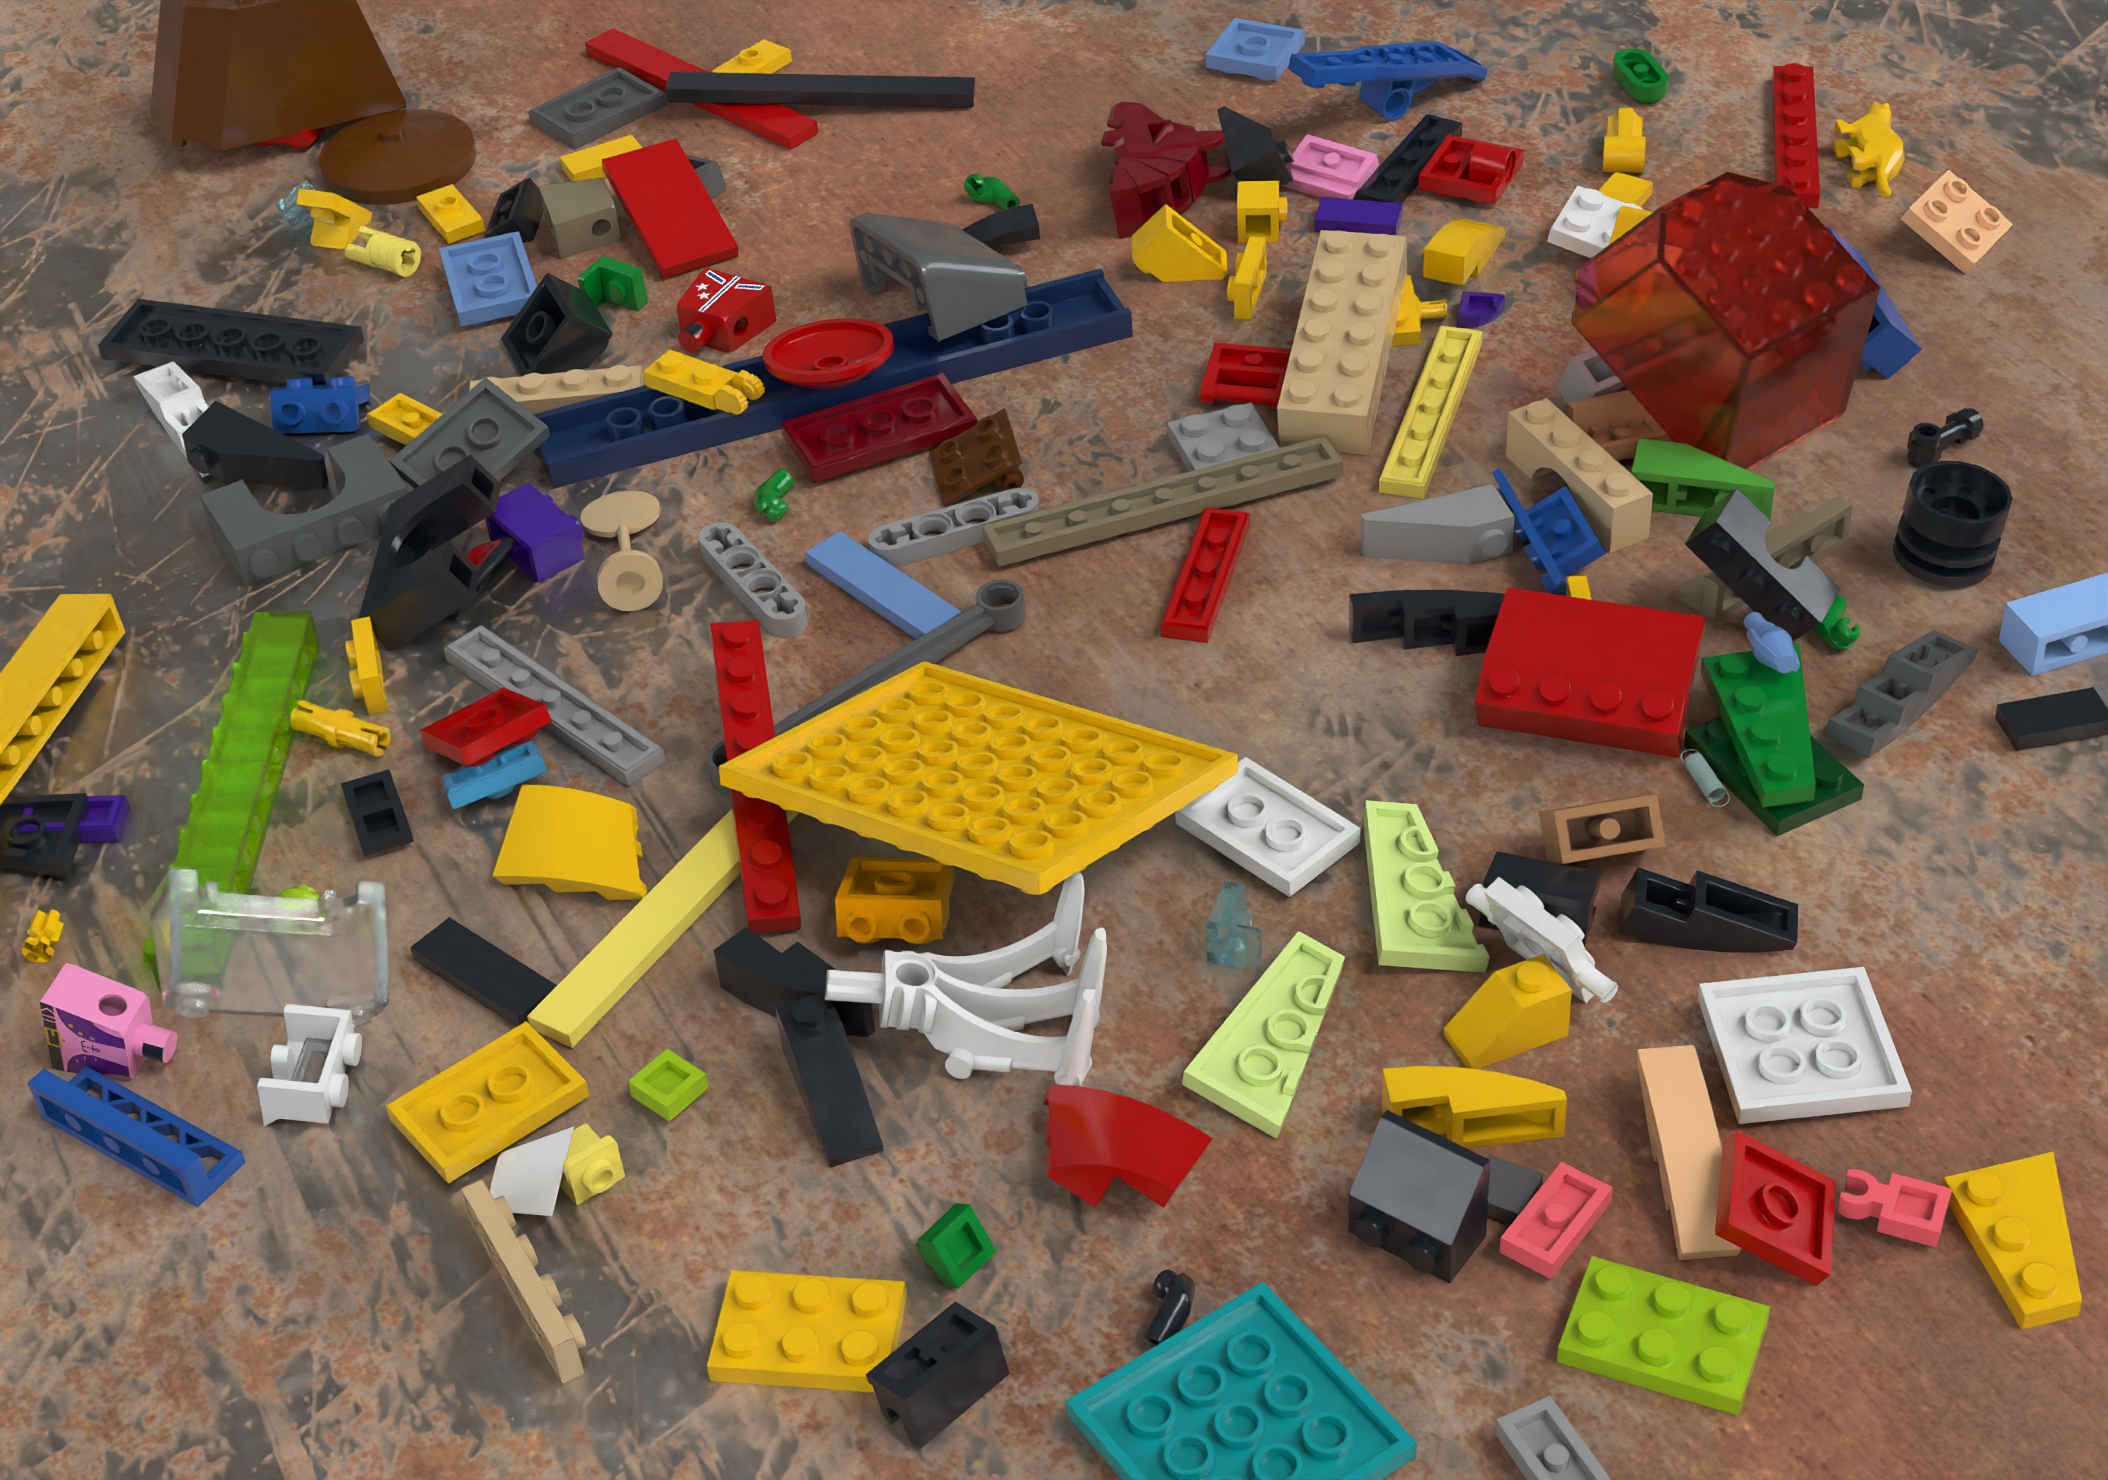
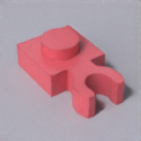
M1858 1169L1848 1170L1844 1190L1860 1194V1196L1841 1192L1837 1211L1840 1215L1856 1220L1865 1219L1869 1216L1879 1218L1877 1232L1937 1248L1949 1206L1951 1188L1892 1173L1889 1185L1878 1183L1876 1178L1868 1172Z

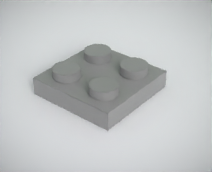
M1252 403L1232 405L1226 409L1201 415H1190L1184 419L1167 422L1168 438L1188 472L1279 448Z

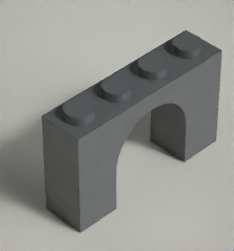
M369 433L327 448L335 481L341 492L331 502L318 509L299 514H279L268 511L258 504L243 480L200 495L210 531L246 587L382 535L390 504L408 494L409 491L407 485Z

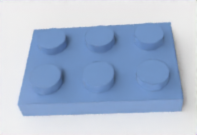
M519 231L439 248L441 261L461 327L483 325L490 320L517 316L537 287Z

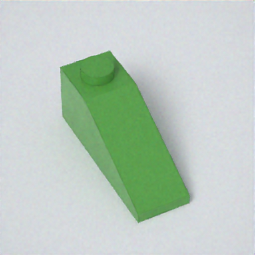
M1639 438L1631 474L1653 493L1651 511L1702 517L1707 509L1738 488L1771 521L1775 482L1685 443Z

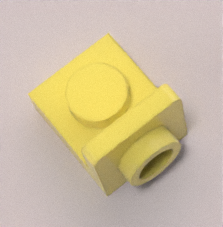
M587 1123L573 1130L567 1157L563 1162L564 1170L560 1187L576 1205H579L597 1193L606 1191L614 1183L624 1178L625 1174L618 1144L611 1135L600 1139Z

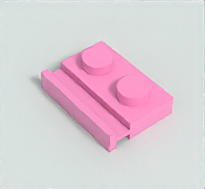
M1306 134L1293 153L1295 162L1290 164L1294 180L1282 187L1320 198L1353 200L1356 192L1379 166L1377 154Z

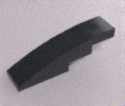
M1393 590L1349 594V633L1352 643L1401 638L1404 650L1452 644L1456 656L1486 653L1505 594L1463 590Z

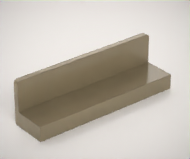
M1837 496L1811 513L1802 512L1765 534V544L1770 555L1785 568L1790 567L1805 556L1812 562H1816L1848 542L1853 505ZM1710 568L1676 587L1674 593L1676 598L1714 623L1746 604Z

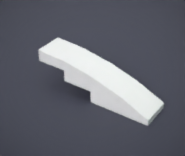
M174 361L133 376L136 385L152 411L187 459L182 434L209 407L204 401L200 387ZM198 472L202 477L210 475L209 473L203 474Z

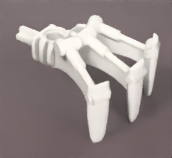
M1076 872L1064 881L1054 920L1023 940L994 951L969 956H942L930 952L917 954L914 951L902 950V952H893L892 950H884L880 973L827 970L825 1000L878 1003L880 1028L918 1029L919 1033L925 1034L935 1049L950 1054L945 1062V1068L955 1078H968L973 1070L1011 1072L1012 1069L1056 1072L1054 1079L1057 1085L1081 1086L1092 1066L1090 1053L1093 1032L1101 1020L1100 1003L1107 956L1106 932L1102 927L1094 931L1089 941L1079 978L1043 988L1002 989L1011 984L1012 978L1050 957L1063 969L1067 976L1071 974L1073 965L1081 955L1078 943L1082 925L1085 892L1083 876L1080 872ZM1073 1015L1067 1036L1043 1037L1015 1032L1016 1030L1023 1029L1025 1024Z

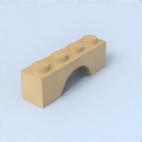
M1545 398L1508 412L1506 456L1530 479L1553 471L1557 472L1572 491L1578 507L1600 544L1609 553L1649 538L1653 493L1549 399Z

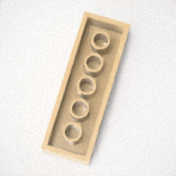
M1320 231L1277 407L1279 447L1326 436L1338 453L1368 455L1407 276V236Z

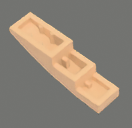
M1685 1045L1637 1049L1636 1058L1653 1162L1658 1161L1665 1208L1671 1211L1678 1260L1738 1256L1742 1248L1715 1235L1722 1147L1695 1046Z

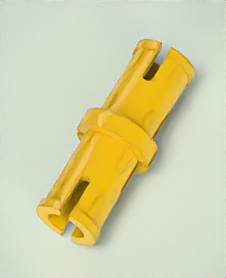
M301 700L297 703L298 708L304 709L305 712L297 708L292 710L290 716L292 729L324 738L330 746L336 748L348 746L375 757H380L384 754V750L377 748L376 745L385 749L389 746L391 732L388 727L355 718L351 711L345 709L334 711L317 706L306 700Z

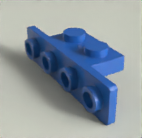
M1499 467L1492 474L1499 485V488L1496 490L1510 511L1515 513L1514 531L1522 543L1527 540L1531 541L1530 544L1523 548L1537 571L1546 568L1547 572L1540 575V578L1550 594L1566 596L1567 581L1565 578L1605 555L1606 552L1566 486L1525 510L1516 492Z

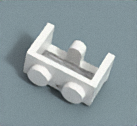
M286 1004L283 1013L288 1043L287 1045L274 1044L270 1059L273 1079L260 1078L257 1085L264 1127L277 1119L328 1124L333 1108H343L346 1103L349 1081L345 1071L347 1065L357 1066L362 1050V1036L360 1033H354L351 1010Z

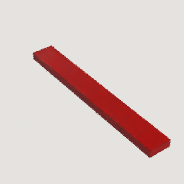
M614 28L585 43L587 55L615 68L620 67L637 78L666 91L670 72H708ZM692 103L790 150L818 134L817 121L780 104Z

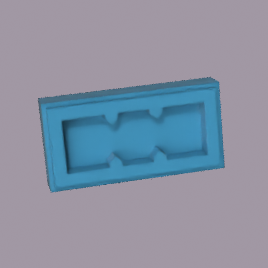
M529 741L496 754L493 759L484 764L463 767L443 775L440 779L452 808L456 809L484 797L489 799L502 797L510 793L515 788L514 785L548 771L535 742Z

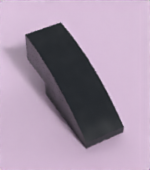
M1638 867L1621 894L1618 933L1653 943L1715 952L1793 950L1798 940V904L1698 870L1689 884Z
M747 927L714 949L720 987L744 1003L776 1018L775 1006L824 992L826 990L827 970H836L798 941L781 953ZM833 1001L846 1035L869 1037L875 1032L871 1003Z

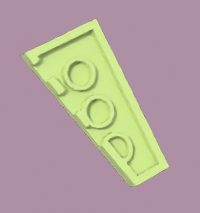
M1365 800L1362 820L1378 965L1486 973L1490 957L1484 944H1477L1472 933L1474 923L1467 909H1461L1454 895L1455 883L1449 871H1443L1438 862L1439 850L1417 804Z
M1298 931L1184 1070L1182 1085L1278 1140L1340 977L1345 956Z

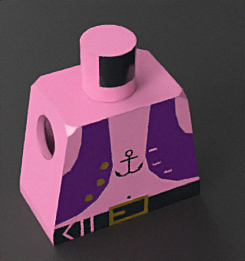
M66 963L40 1001L53 1069L78 1074L88 1066L112 1080L127 1082L134 1079L146 1058L167 1063L175 1052L178 1039L177 1033L153 1025L149 997L144 992L81 967Z

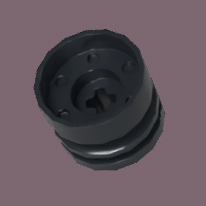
M1937 461L1923 465L1913 473L1903 505L1904 512L1899 521L1892 547L1896 561L1906 572L1928 583L1946 587H1965L1980 583L1991 574L2001 535L2013 500L2009 486L1991 471L1962 461Z

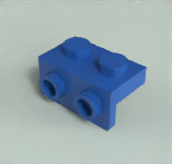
M354 376L328 378L329 385H313L312 378L286 379V386L270 390L273 430L281 434L357 431L360 429L359 404L370 401L369 384H355Z

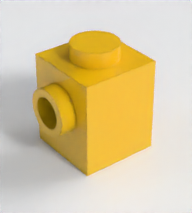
M1279 181L1238 182V244L1247 243L1250 236L1265 237L1266 243H1279V222H1287V197H1279Z

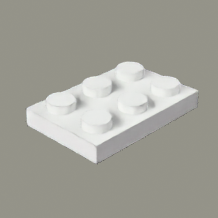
M1577 185L1551 227L1547 242L1603 263L1619 209L1622 205L1643 209L1638 205L1624 203L1605 196L1595 189H1586ZM1663 217L1658 284L1663 286L1667 285L1689 246L1695 230L1673 218Z
M1247 757L1238 762V773L1219 784L1216 789L1206 792L1193 800L1182 810L1175 812L1177 825L1288 897L1294 895L1360 843V827Z

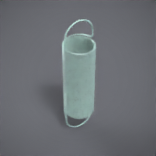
M1700 752L1689 755L1685 761L1682 760L1710 803L1722 799L1725 792L1729 797L1728 802L1730 801L1728 792Z

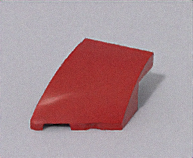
M1052 1084L1043 1097V1104L1048 1105L1049 1121L1044 1129L1045 1143L1049 1148V1153L1046 1156L1047 1176L1094 1208H1096L1113 1186L1117 1178H1120L1164 1208L1213 1139L1189 1123L1159 1108L1104 1090L1074 1085Z

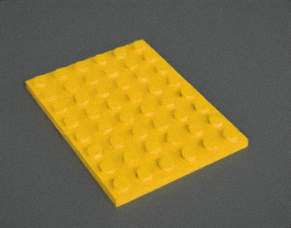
M923 661L720 765L719 776L720 785L740 791L747 797L760 798L780 805L784 810L798 811L818 818L822 823L835 824L853 830L862 837L876 838L896 845L900 850L913 851L934 858L943 865L960 867L977 873L983 879L997 880L1015 886L1024 893L1041 895L1050 891L1055 885L1076 872L1083 871L1089 864L1107 853L1117 850L1128 840L1143 831L1151 829L1154 824L1172 813L1182 810L1193 800L1206 792L1216 789L1219 784L1238 773V754Z

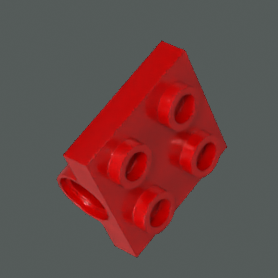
M1447 135L1420 172L1418 189L1434 192L1439 196H1455L1470 199L1478 204L1489 203L1495 205L1523 165L1524 149Z

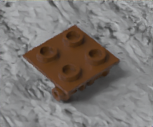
M1005 408L991 416L982 418L973 427L954 438L946 439L937 448L929 452L944 507L950 506L993 480L1003 491L1021 488L1024 483L1023 473L1019 469V465L1023 462Z

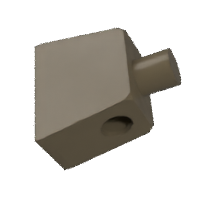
M595 178L539 186L545 221L560 259L616 242L621 238L618 220L629 217L617 195L611 196L604 179Z

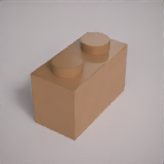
M1657 794L1636 795L1539 812L1546 860L1548 862L1565 864L1666 846Z

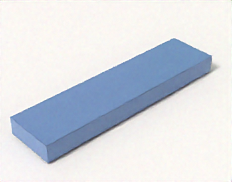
M841 531L805 552L806 564L915 639L962 614L960 610Z

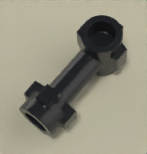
M1964 408L1957 413L1954 412L1946 416L1945 425L1941 428L1931 423L1917 424L1913 431L1909 433L1907 445L1909 449V463L1916 468H1920L1925 464L1937 462L1941 458L1942 447L1953 441L1961 445L1968 441V439L1973 440L1979 437V433L1984 427L1981 415L1973 408Z

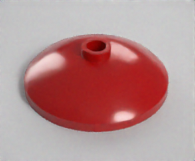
M855 318L821 320L797 326L773 338L764 348L763 361L766 370L783 382L813 390L837 389L852 385L879 369L893 352V336L887 327L870 320Z

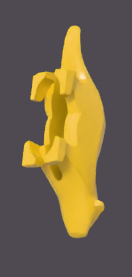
M1872 102L1867 114L1852 124H1848L1842 119H1837L1835 122V133H1848L1851 138L1833 139V152L1836 158L1842 159L1851 156L1853 169L1860 170V175L1847 173L1846 178L1851 188H1861L1864 184L1873 181L1876 182V189L1884 199H1888L1891 196V189L1888 183L1898 175L1905 160L1903 141L1890 128L1892 114L1889 103L1880 104Z

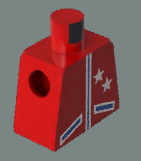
M706 267L700 272L677 303L681 331L678 335V340L682 348L689 353H697L703 346L726 353L734 352L776 322L772 286Z

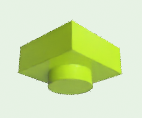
M668 1048L628 1080L631 1097L669 1122L709 1089L706 1073Z

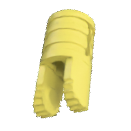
M362 225L357 232L367 242L366 248L349 244L344 252L345 257L403 277L412 275L417 270L421 260V251L416 242Z

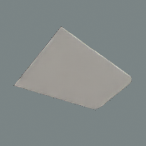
M574 1127L502 1152L498 1157L489 1190L493 1198L495 1199L503 1195L512 1213L552 1216L564 1170L563 1162L567 1157Z

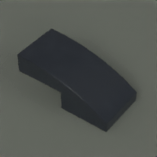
M1033 204L1017 206L994 213L963 229L964 232L999 254L1000 245L1040 239L1039 223Z
M390 769L341 783L364 856L414 842Z

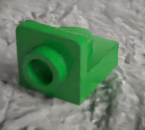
M602 256L578 276L579 289L588 293L596 308L605 301L636 311L641 310L648 304L642 268Z

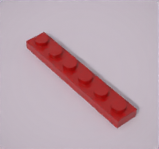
M1798 63L1773 66L1772 100L1776 207L1818 208L1820 184L1813 67L1803 66Z

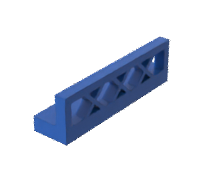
M88 1066L69 1082L46 1069L41 1070L28 1082L43 1120L196 1207H199L246 1163L242 1151ZM92 1088L101 1093L102 1101L90 1095L87 1091ZM136 1113L140 1115V1122L126 1114ZM173 1134L178 1136L179 1144L166 1136ZM214 1156L219 1159L206 1173L201 1158Z

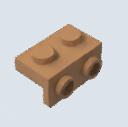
M1648 386L1573 401L1569 405L1568 417L1616 461L1634 458L1639 438L1675 442L1676 432L1652 414L1654 391Z

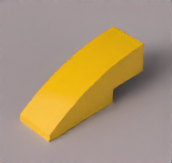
M1462 218L1452 220L1443 226L1424 248L1423 278L1464 286L1469 276L1478 278L1506 235V227Z
M1409 1066L1383 1068L1382 1072L1383 1113L1389 1110L1438 1135L1447 1134L1448 1140L1467 1149L1564 1137L1567 1097L1564 1090L1513 1075L1463 1067Z

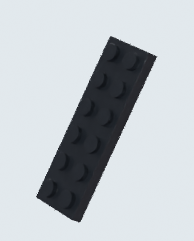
M137 299L98 344L102 359L120 361L126 364L136 363L160 367L174 361L182 370L196 371L198 373L271 381L273 383H286V379L312 378L313 385H329L328 378L338 376L364 342V336L361 326Z

